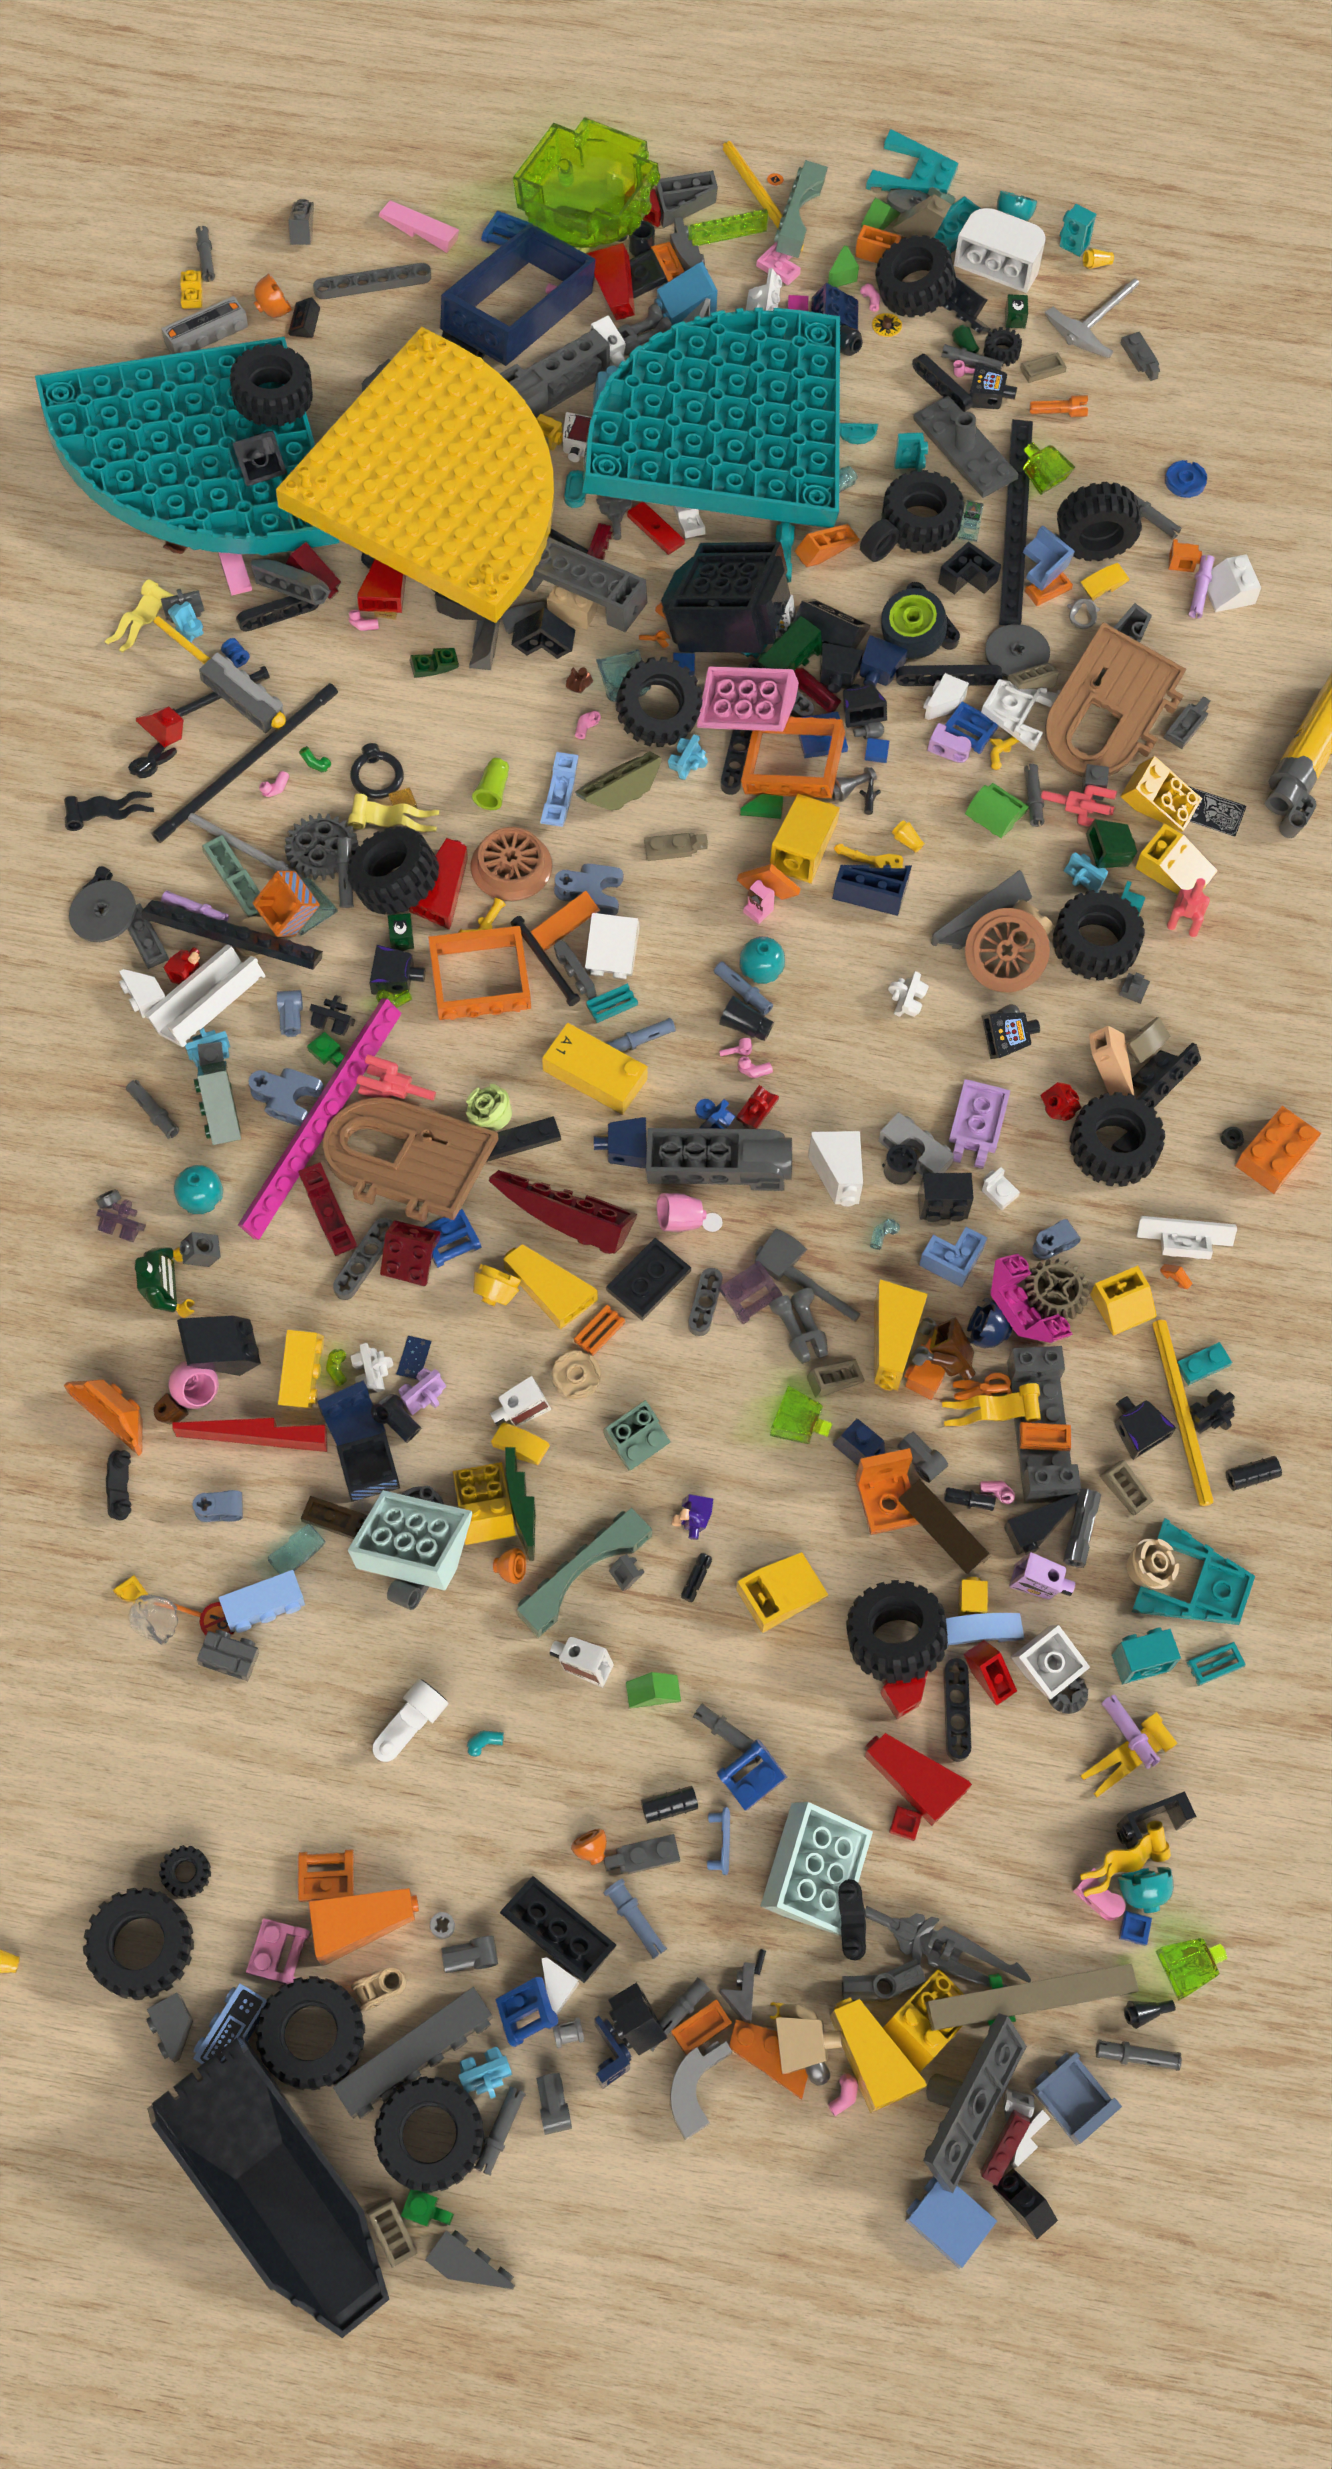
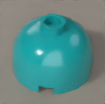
M1000 191L997 199V210L1029 221L1036 210L1038 201L1022 195L1019 196L1014 193Z
M766 936L753 938L744 945L740 953V969L742 974L746 978L748 976L753 979L755 983L767 984L773 982L785 968L784 950L772 938Z
M193 1165L185 1168L175 1180L174 1194L177 1203L191 1214L211 1212L215 1209V1205L218 1204L219 1200L221 1202L224 1189L220 1177L211 1168L204 1165Z
M1157 1867L1158 1872L1149 1871V1868H1143L1135 1872L1122 1874V1877H1118L1122 1897L1134 1908L1143 1909L1144 1913L1160 1911V1905L1168 1902L1174 1890L1171 1868Z

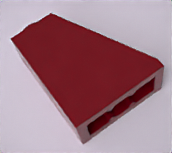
M307 542L290 554L286 565L311 573L324 581L330 590L329 600L338 594V587L341 581Z

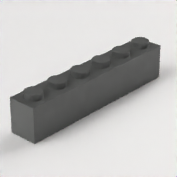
M472 1987L333 2086L350 2116L353 2119L356 2116L361 2119L374 2110L372 2105L381 2098L383 2102L387 2101L390 2098L389 2095L402 2083L418 2079L421 2076L419 2071L427 2065L432 2068L444 2059L443 2054L451 2048L456 2051L468 2042L466 2037L476 2032L478 2035L491 2025L489 2021L493 2019V2016L476 1989Z

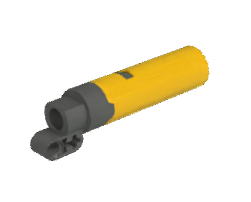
M1332 672L1268 781L1272 791L1264 804L1273 813L1284 816L1279 830L1286 838H1294L1306 826L1316 809V800L1309 794L1326 766L1330 755H1332Z

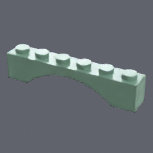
M805 160L803 168L799 167L792 192H790L783 217L775 235L774 242H777L776 252L799 258L807 231L801 220L799 209L812 198L820 196L828 169L827 166Z
M632 1508L627 1512H620L614 1518V1523L608 1529L602 1528L595 1535V1540L589 1546L584 1544L580 1547L572 1561L562 1563L556 1570L557 1574L551 1579H544L538 1585L537 1592L532 1596H525L518 1603V1617L538 1638L558 1621L563 1598L573 1581L583 1571L605 1558L620 1554H632L652 1537V1528Z

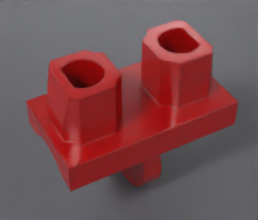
M759 1085L736 1116V1120L748 1129H758L779 1100V1096L768 1092Z

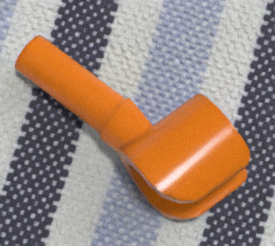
M664 630L658 631L656 635H639V640L657 641L663 648L669 646L665 639L671 638Z

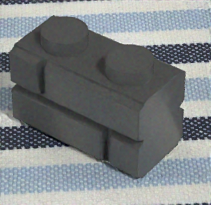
M216 1630L215 1633L208 1631L197 1658L198 1665L248 1682L259 1656V1649L255 1647L256 1643L246 1638H241L240 1641L231 1639V1634L222 1630Z

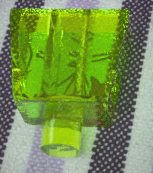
M1032 442L1024 449V452L1030 457L1024 466V471L1040 495L1064 482L1075 469V466L1053 445L1040 450Z
M788 1386L771 1426L770 1436L810 1444L814 1432L828 1437L833 1423L820 1419L823 1409L820 1403Z
M1203 1938L1166 1945L1156 1951L1178 2001L1189 1996L1220 1975L1216 1964L1227 1960L1226 1951L1221 1944L1208 1948Z

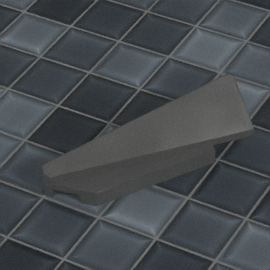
M500 619L497 623L490 620H477L472 649L473 655L469 668L491 670L492 661L495 656Z
M1017 871L936 931L932 936L931 944L933 946H937V944L952 945V949L960 950L966 946L970 930L982 916L997 909L1013 908L1018 900L1026 902L1031 900L1032 895L1022 871Z

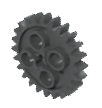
M318 813L317 819L309 815V821L301 818V825L293 824L294 831H288L289 837L285 838L286 845L284 848L291 868L296 867V872L298 873L304 871L305 878L312 874L313 880L321 876L322 880L325 881L326 875H330L334 879V873H338V865H336L338 850H334L338 849L337 838H351V855L355 854V849L359 844L357 834L353 833L352 826L347 827L346 820L339 822V816L332 820L330 814H327L326 818H322V815Z

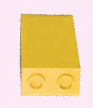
M797 794L772 843L770 864H773L784 875L812 884L838 822L840 807L829 802L825 803L816 800L811 796Z
M880 1279L874 1301V1383L884 1390L891 1391L894 1389L898 1391L928 1294Z
M850 1997L836 2004L830 2019L835 2031H841L842 2048L858 2081V2086L870 2113L918 2093L927 2086L922 2076L860 1999L853 2002Z

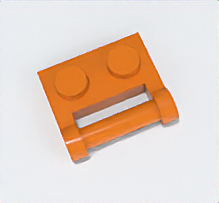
M353 1849L345 1850V1853L308 1854V1852H299V1902L354 1896ZM345 1863V1870L308 1872V1865Z

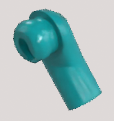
M485 1730L478 1732L467 1742L468 1754L473 1757L480 1756L482 1748L487 1744L503 1746L504 1732Z

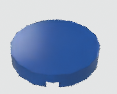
M1181 460L1169 466L1165 475V484L1168 490L1177 496L1185 498L1195 497L1204 491L1207 484V473L1198 463L1193 462L1191 464L1187 463V460Z

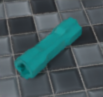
M782 522L776 526L775 542H781L788 570L786 578L789 583L792 579L791 548L794 543L795 526H792L789 522Z

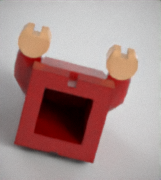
M192 947L190 951L181 949L170 957L163 968L172 983L180 985L199 968L200 951L197 948Z

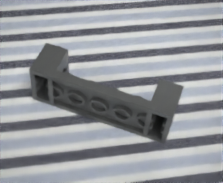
M549 537L538 566H536L533 576L524 587L534 592L542 581L545 580L605 607L607 625L623 632L628 630L648 603L646 579Z
M1062 1346L1013 1348L1007 1361L1012 1393L1019 1392V1387L1024 1384L1035 1383L1039 1385L1040 1396H1038L1041 1420L1028 1423L1066 1424L1060 1381L1065 1371ZM1014 1418L1024 1504L1056 1502L1074 1494L1078 1495L1081 1489L1078 1464H1071L1070 1451L1020 1449L1019 1425L1021 1422H1026V1418Z

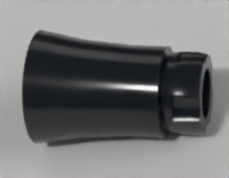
M732 996L721 1016L719 1025L765 1041L774 1022L766 1018L764 1014L744 1004L735 996Z

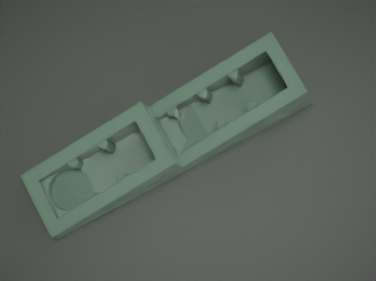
M223 835L202 845L203 853L247 917L259 914L252 902L259 895L260 891L247 870L243 869Z

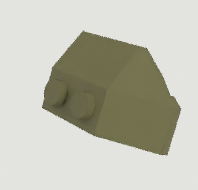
M649 751L641 757L625 762L586 783L579 790L575 791L576 796L588 803L611 811L619 810L624 804L631 800H637L644 793L650 791L662 762L661 757Z

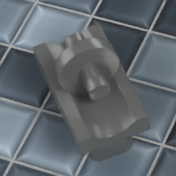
M177 589L178 595L161 599L166 620L169 619L172 623L174 621L170 617L168 610L175 604L182 605L186 601L189 602L196 617H200L201 612L205 611L199 590L182 594L181 589Z

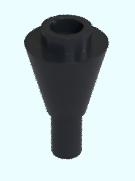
M1173 2000L1160 2003L1128 2001L1124 2009V2016L1129 2025L1131 2024L1133 2028L1138 2029L1159 2017L1160 2014L1175 2011L1176 2007Z

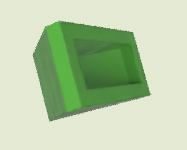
M875 197L861 227L867 225L884 230L901 212L893 209L887 202Z
M843 246L829 272L828 284L836 288L857 282L859 265L848 246Z
M651 1672L626 1682L629 1709L681 1702L677 1675Z

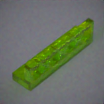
M767 209L691 224L688 226V240H692L693 246H701L767 232Z

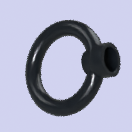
M376 743L364 745L361 749L362 755L354 761L350 771V778L354 788L360 794L373 799H382L393 795L401 787L404 779L401 763L393 755L380 751L379 745ZM379 760H383L389 763L395 771V778L392 784L381 790H373L363 785L359 778L361 767L366 762L376 763Z

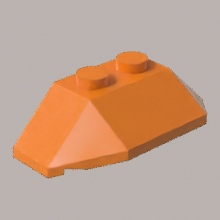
M103 1379L71 1381L64 1384L66 1391L73 1399L138 1456L142 1453L143 1419L139 1413L141 1408L134 1400L130 1398L127 1401L121 1396L123 1392L114 1383L109 1385Z

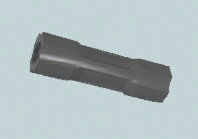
M1080 1489L1078 1494L1079 1499L1075 1507L1076 1513L1063 1560L1065 1564L1076 1568H1084L1090 1548L1089 1542L1101 1499L1099 1492L1090 1489Z

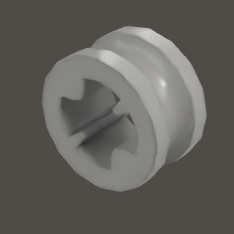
M439 1912L432 1917L430 1929L436 1938L446 1939L453 1934L455 1923L451 1915ZM439 1919H442L443 1922L445 1919L449 1921L447 1924L448 1930L444 1933L442 1930L440 1932L435 1930L438 1927L437 1921Z

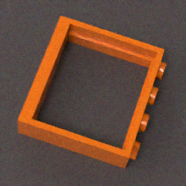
M789 716L783 731L752 730L741 779L744 793L792 797L801 794L813 798H832L845 737L843 720ZM763 733L832 736L824 777L754 774Z
M520 926L428 936L439 1020H454L461 1017L475 1018L485 1014L499 1015L503 1012H520V1010L531 1009V997ZM516 946L522 987L521 993L444 1002L438 955Z

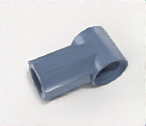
M301 990L277 991L281 1035L295 1037L301 1033L300 1011H303Z

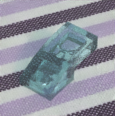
M309 1523L289 1537L288 1543L269 1555L268 1562L279 1574L290 1570L295 1571L320 1550L326 1541Z

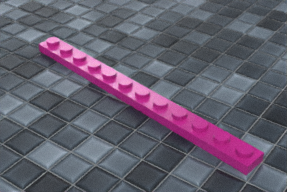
M387 998L381 999L238 1223V1226L253 1239L259 1240L298 1179V1171L305 1168L324 1138L329 1123L341 1111L355 1089L358 1076H363L369 1064H365L366 1056H375L401 1016L402 1013Z

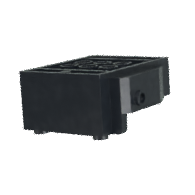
M781 542L699 544L694 556L674 572L661 599L663 614L666 617L672 640L678 645L679 652L761 653L765 644L774 643L776 639L774 628L778 625L782 615L785 614V608L791 596L786 578L788 570Z

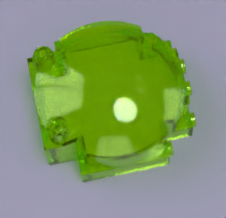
M584 117L575 130L553 123L513 177L517 208L525 211L528 222L533 223L536 227L573 247L591 248L597 247L600 244H610L626 235L631 236L635 229L639 228L645 215L649 214L652 206L650 203V191L660 180L658 163L648 160L647 141Z

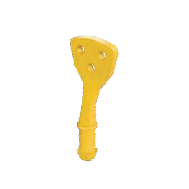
M837 844L834 847L838 855H844L853 861L866 862L875 865L877 868H883L886 865L885 863L891 865V868L903 867V857L900 855L868 856L858 850L845 847L843 844Z

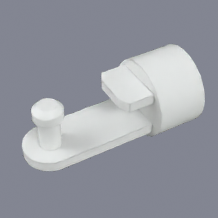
M418 1678L402 1699L406 1704L374 1741L372 1750L378 1760L389 1762L396 1758L427 1720L433 1724L449 1704L437 1690L422 1679Z

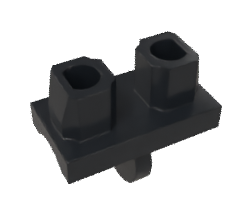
M335 995L333 1000L325 999L324 1005L330 1007V1009L311 1004L309 1009L313 1013L311 1026L324 1030L327 1019L334 1020L331 1032L341 1036H345L349 1025L354 1027L356 1020L352 1019L349 1015L339 1012V1010L346 1012L348 1009V1005L342 1004L341 996Z
M1215 1389L1207 1397L1209 1406L1205 1408L1200 1402L1191 1405L1189 1409L1191 1417L1195 1421V1430L1201 1434L1210 1427L1216 1429L1220 1426L1223 1430L1231 1428L1230 1419L1235 1416L1233 1413L1235 1411L1233 1405L1235 1396L1231 1392L1223 1394L1218 1389Z

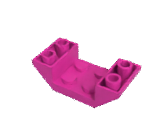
M1019 1254L998 1258L994 1266L991 1296L1016 1334L1020 1337L1053 1343L1073 1335L1070 1331V1325L1064 1317L1058 1314L1041 1319V1315L1036 1308H1031L1028 1305L1029 1301L1027 1300L1026 1292L1017 1285L1032 1274L1028 1269L1027 1261L1022 1256H1019Z

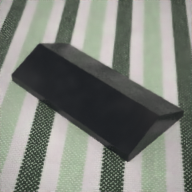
M534 1876L500 1911L501 1915L583 1983L597 1972L616 1947L612 1940Z

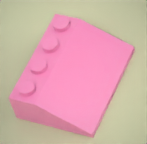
M708 667L697 727L783 731L795 704L799 682L794 670Z

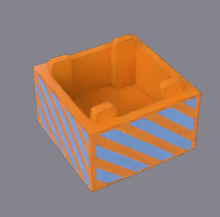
M276 871L252 902L277 937H295L320 906L319 902L295 871Z

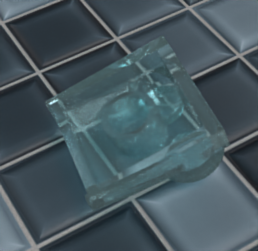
M638 649L603 659H596L606 689V697L610 701L617 702V692L626 673L630 668H635L636 663L643 661ZM651 686L642 689L639 697L645 695L651 689Z

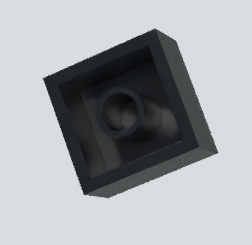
M923 1173L918 1191L920 1220L936 1222L941 1219H950L951 1221L959 1222L968 1219L974 1200L972 1173Z

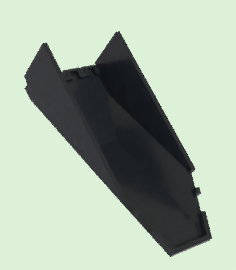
M241 2035L220 2050L226 2059L221 2061L215 2054L197 2068L202 2076L199 2080L191 2072L174 2085L173 2088L178 2094L177 2097L174 2098L168 2090L152 2102V2105L147 2108L151 2125L270 2290L278 2292L288 2299L292 2305L300 2307L312 2315L317 2322L343 2338L390 2300L364 2210L259 2057Z

